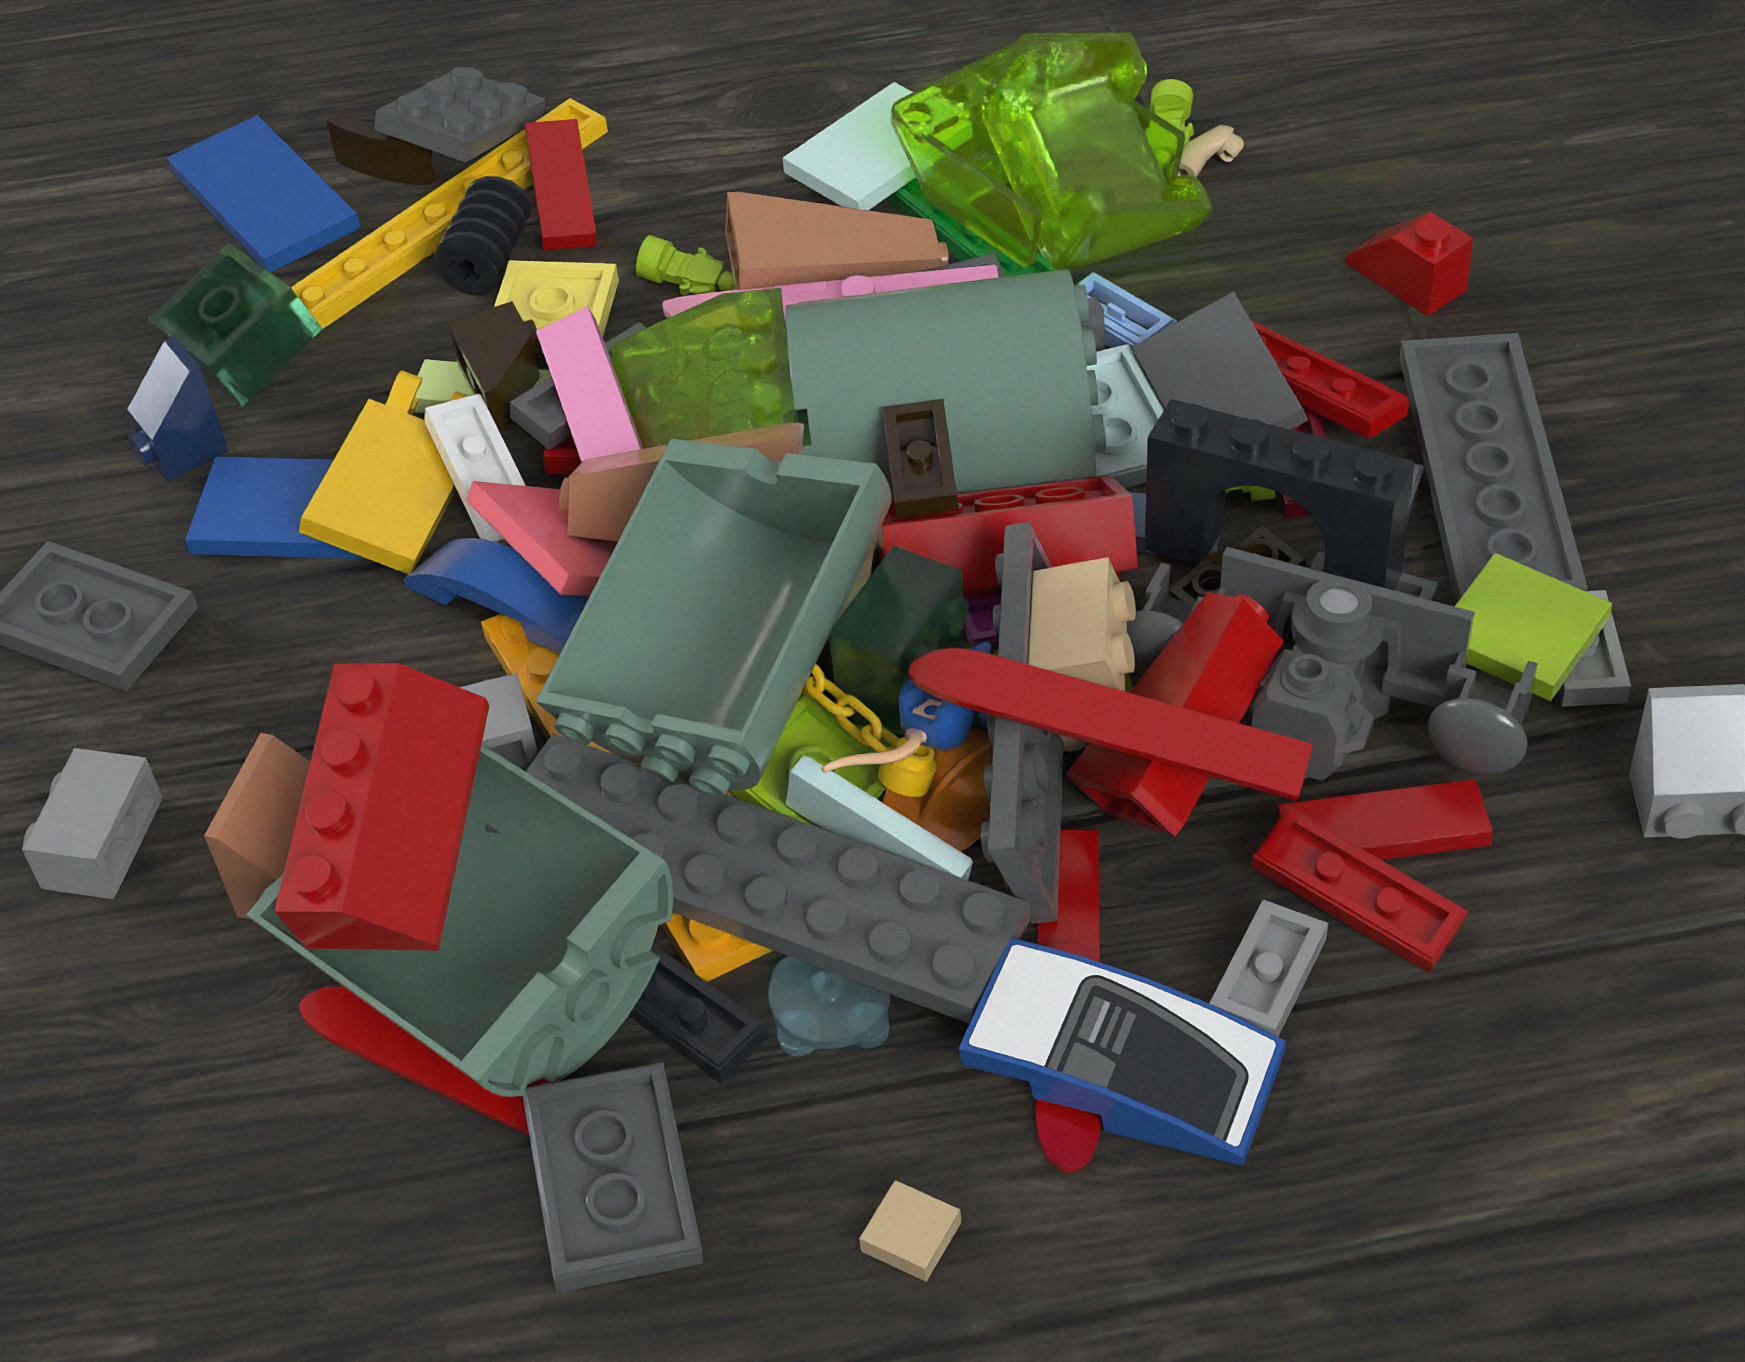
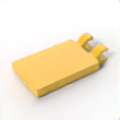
M401 370L394 381L385 405L368 399L301 516L299 533L406 574L411 573L416 568L456 491V487L425 425V420L413 416L419 403V398L415 396L422 384L423 378ZM455 391L450 401L465 398L468 395Z

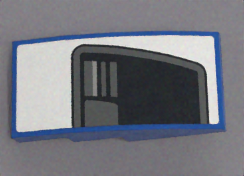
M1011 938L993 971L958 1049L963 1066L1029 1081L1034 1099L1101 1115L1105 1132L1243 1166L1284 1056L1286 1043L1285 1040L1221 1008L1148 978L1076 954Z

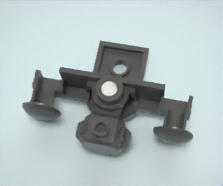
M1226 548L1222 558L1221 586L1217 594L1236 597L1238 594H1244L1258 602L1269 614L1270 618L1266 623L1284 640L1241 720L1247 726L1313 744L1304 778L1311 777L1324 780L1339 768L1345 759L1350 757L1352 751L1364 749L1373 728L1374 719L1388 714L1395 697L1435 708L1428 720V736L1436 752L1452 766L1476 775H1497L1513 769L1522 761L1528 744L1526 734L1521 725L1531 701L1538 663L1527 662L1520 683L1516 682L1513 690L1476 681L1477 671L1466 668L1475 612L1436 602L1439 582L1401 573V577L1393 591L1323 572L1324 552L1318 551L1311 567L1306 568L1234 548ZM1160 563L1146 590L1145 607L1142 611H1136L1135 620L1127 621L1126 633L1129 635L1132 643L1135 661L1132 673L1139 678L1144 675L1204 598L1199 596L1195 604L1168 597L1170 565Z

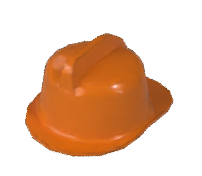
M971 729L967 739L955 749L950 751L933 749L935 752L933 760L937 765V769L925 795L921 797H907L887 788L883 799V804L960 852L968 849L981 839L982 823L990 821V802L984 786V769L986 765L993 764V746L988 732L978 729Z

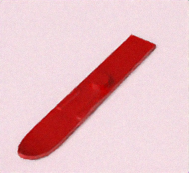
M961 648L930 651L914 660L909 668V679L918 688L947 702L1298 801L1313 744L981 651Z
M1061 830L1058 921L1038 923V945L1076 954L1100 962L1099 830ZM1036 1099L1038 1140L1047 1162L1060 1172H1077L1091 1161L1098 1146L1101 1115Z
M323 987L307 994L301 1000L299 1010L304 1023L320 1037L350 1053L529 1136L523 1096H501L486 1090L345 987ZM542 1078L540 1080L528 1084L527 1087L547 1084L550 1082L547 1081L545 1078Z

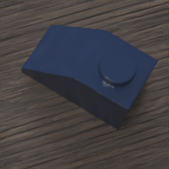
M175 336L164 341L127 410L135 429L134 433L128 435V439L136 456L144 466L153 463L168 482L228 452V448L200 366Z

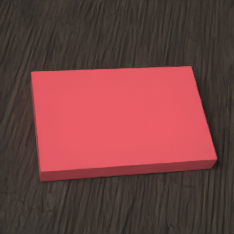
M480 481L472 482L466 498L469 505L560 595L590 597L618 543L617 541L567 536L568 515L561 514L559 507L561 489Z

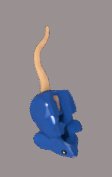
M982 642L968 649L993 655V646L988 642ZM909 679L903 685L899 694V722L908 741L904 745L886 752L841 757L827 763L821 770L823 773H827L843 766L896 762L913 754L919 745L941 751H950L959 747L967 739L976 717L982 727H987V714L939 699L918 688Z

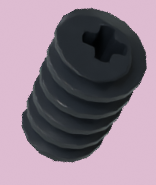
M485 176L476 179L467 187L464 198L460 201L457 212L453 214L450 225L446 228L434 255L436 268L442 278L453 288L465 294L476 296L489 294L495 289L498 278L502 275L505 264L509 261L512 250L516 246L519 235L523 232L526 220L529 219L532 211L530 200L522 188L511 180L497 176Z

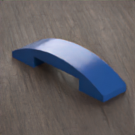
M460 538L445 543L403 579L407 589L444 605H447L458 595L520 621L528 641L561 654L589 597L560 595L514 548L476 538Z

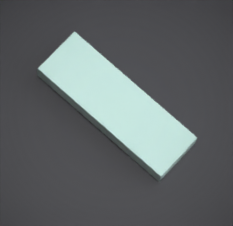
M803 755L790 771L785 805L822 829L965 880L969 879L973 864L970 857L832 771L823 773L821 770L823 765L812 758Z

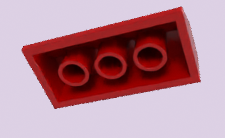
M1110 475L957 493L959 510L896 518L894 501H891L890 508L875 537L884 588L890 600L900 599L903 606L932 604L938 601L937 594L962 591V597L964 598L974 597L977 599L995 596L999 593L1000 586L995 563L997 554L1004 553L1005 526L1024 522L1031 523L1052 567L1109 557L1118 579L1122 578L1121 571L1138 569L1132 495Z
M399 663L334 664L274 911L306 949L439 951L490 706L485 697Z

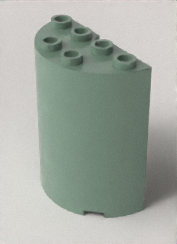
M1063 269L798 302V304L786 305V331L794 409L797 410L798 423L804 424L802 455L877 464L889 483L892 501H894L882 407L944 399L957 493L1096 476L1095 452L1106 450V435L1102 414L1092 415L1091 406L1098 405V389L1095 370H1087V366L1097 365V354L1093 328L1081 327V322L1089 321L1086 286L1074 285L1070 270Z
M671 438L536 700L541 707L557 718L554 728L561 735L574 742L588 745L592 741L622 758L639 763L638 771L640 772L652 771L672 783L677 777L687 780L697 790L715 798H724L727 791L746 790L757 785L890 508L892 501L891 489L883 472L874 463L786 453L783 461L778 462L765 457L753 448Z
M481 744L439 951L306 949L274 912L283 874L276 882L264 890L259 901L246 915L261 928L493 1094L516 1097L524 1096L526 1087L530 1083L545 1078L550 1083L558 1082L576 1071L604 1046L628 1017L647 987L660 959L658 955L650 950L658 925L671 921L673 884L670 870L664 859ZM489 824L502 834L486 832L485 827Z

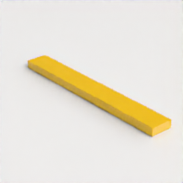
M571 98L535 121L577 119L582 149L608 132L606 117ZM525 129L254 312L258 327L294 350L434 253L438 243L443 238L446 228L450 225L453 214L457 212L458 205L464 198L467 187L473 181L485 176H497L513 181L523 190L533 184Z

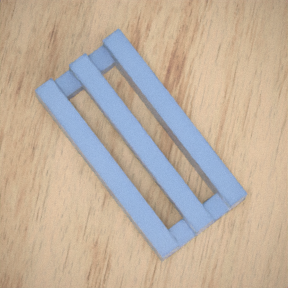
M1094 272L1077 283L1085 285L1087 293L1093 297L1096 296L1101 301L1099 303L1104 309L1105 344L1111 348L1129 344L1132 349L1138 343L1177 323V320ZM1135 322H1137V323L1141 324L1142 326L1146 327L1148 330H1146L1145 328H1143V327H1141L1140 325L1136 324Z

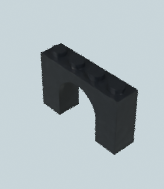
M1170 399L1147 438L1144 550L1199 564L1209 555L1224 528L1226 490L1238 486H1259L1277 491L1293 499L1316 521L1325 543L1323 572L1394 591L1402 573L1415 462L1387 455L1380 451H1371L1325 439L1318 435H1309L1263 423L1259 420L1247 419L1204 408L1197 404Z

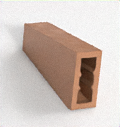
M727 192L725 235L736 290L844 280L855 275L875 277L915 273L949 264L947 245L945 242H938L933 220L744 192Z
M791 422L690 441L753 448L769 459L782 462L786 453L802 455L804 424ZM668 444L585 459L568 478L563 480L561 485L559 507L561 514L568 515L567 536L618 542Z

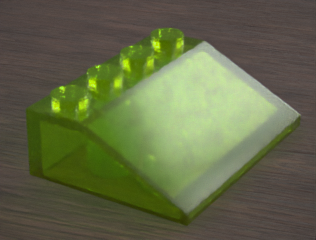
M781 288L722 293L612 344L613 367L644 449L667 445L671 438L690 441L785 423H796Z

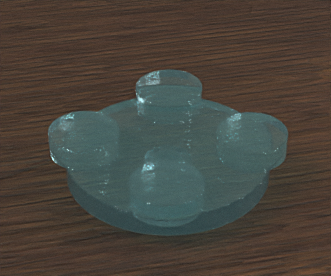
M790 956L785 957L775 965L769 983L768 998L772 1017L778 1026L777 1036L779 1045L787 1054L803 1056L809 1054L815 1048L836 1049L852 1044L862 1048H874L881 1045L889 1035V1021L886 1014L890 1006L891 994Z

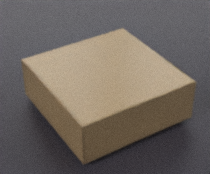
M895 1180L859 1238L861 1252L927 1282L961 1224L960 1209Z

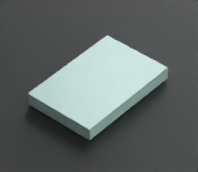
M893 82L784 156V173L842 207L870 210L971 138L970 123Z
M1125 344L1096 352L1097 365L1087 366V370H1095L1098 389V405L1091 406L1092 415L1102 414L1106 435V450L1095 452L1096 476L1110 475L1121 486L1128 488L1146 483L1147 438L1164 411V407L1130 345Z

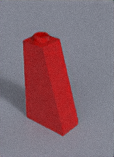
M1207 593L1130 693L1240 723L1284 640L1266 623L1270 618L1268 612L1252 598L1244 594H1238L1236 597ZM1092 743L1087 746L1065 774L1108 816L1174 837L1183 828L1210 778L1206 775Z

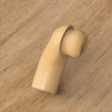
M1218 125L1186 144L1171 168L1172 178L1182 185L1192 184L1206 162L1215 153L1223 162H1231L1243 149V139L1233 133V127Z

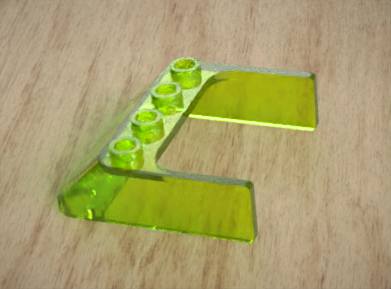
M1021 40L1007 45L897 100L893 104L890 114L892 127L924 196L931 203L1024 268L1034 264L1036 261L1042 212L1005 185L1075 148L1094 146L1111 152L1162 187L1168 189L1177 183L1185 142L1184 132L1053 47L1034 40Z

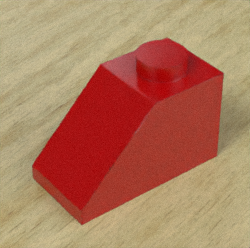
M1432 212L1383 230L1346 254L1345 264L1426 316H1430L1467 291L1473 238Z

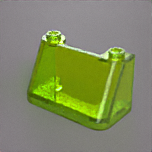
M1131 32L1022 33L988 85L983 96L982 115L985 127L1040 253L1053 270L1081 268L1193 231L1201 225L1213 210L1207 193L1198 178L1192 175H1182L1174 177L1167 183L1131 103L1146 80L1147 67Z

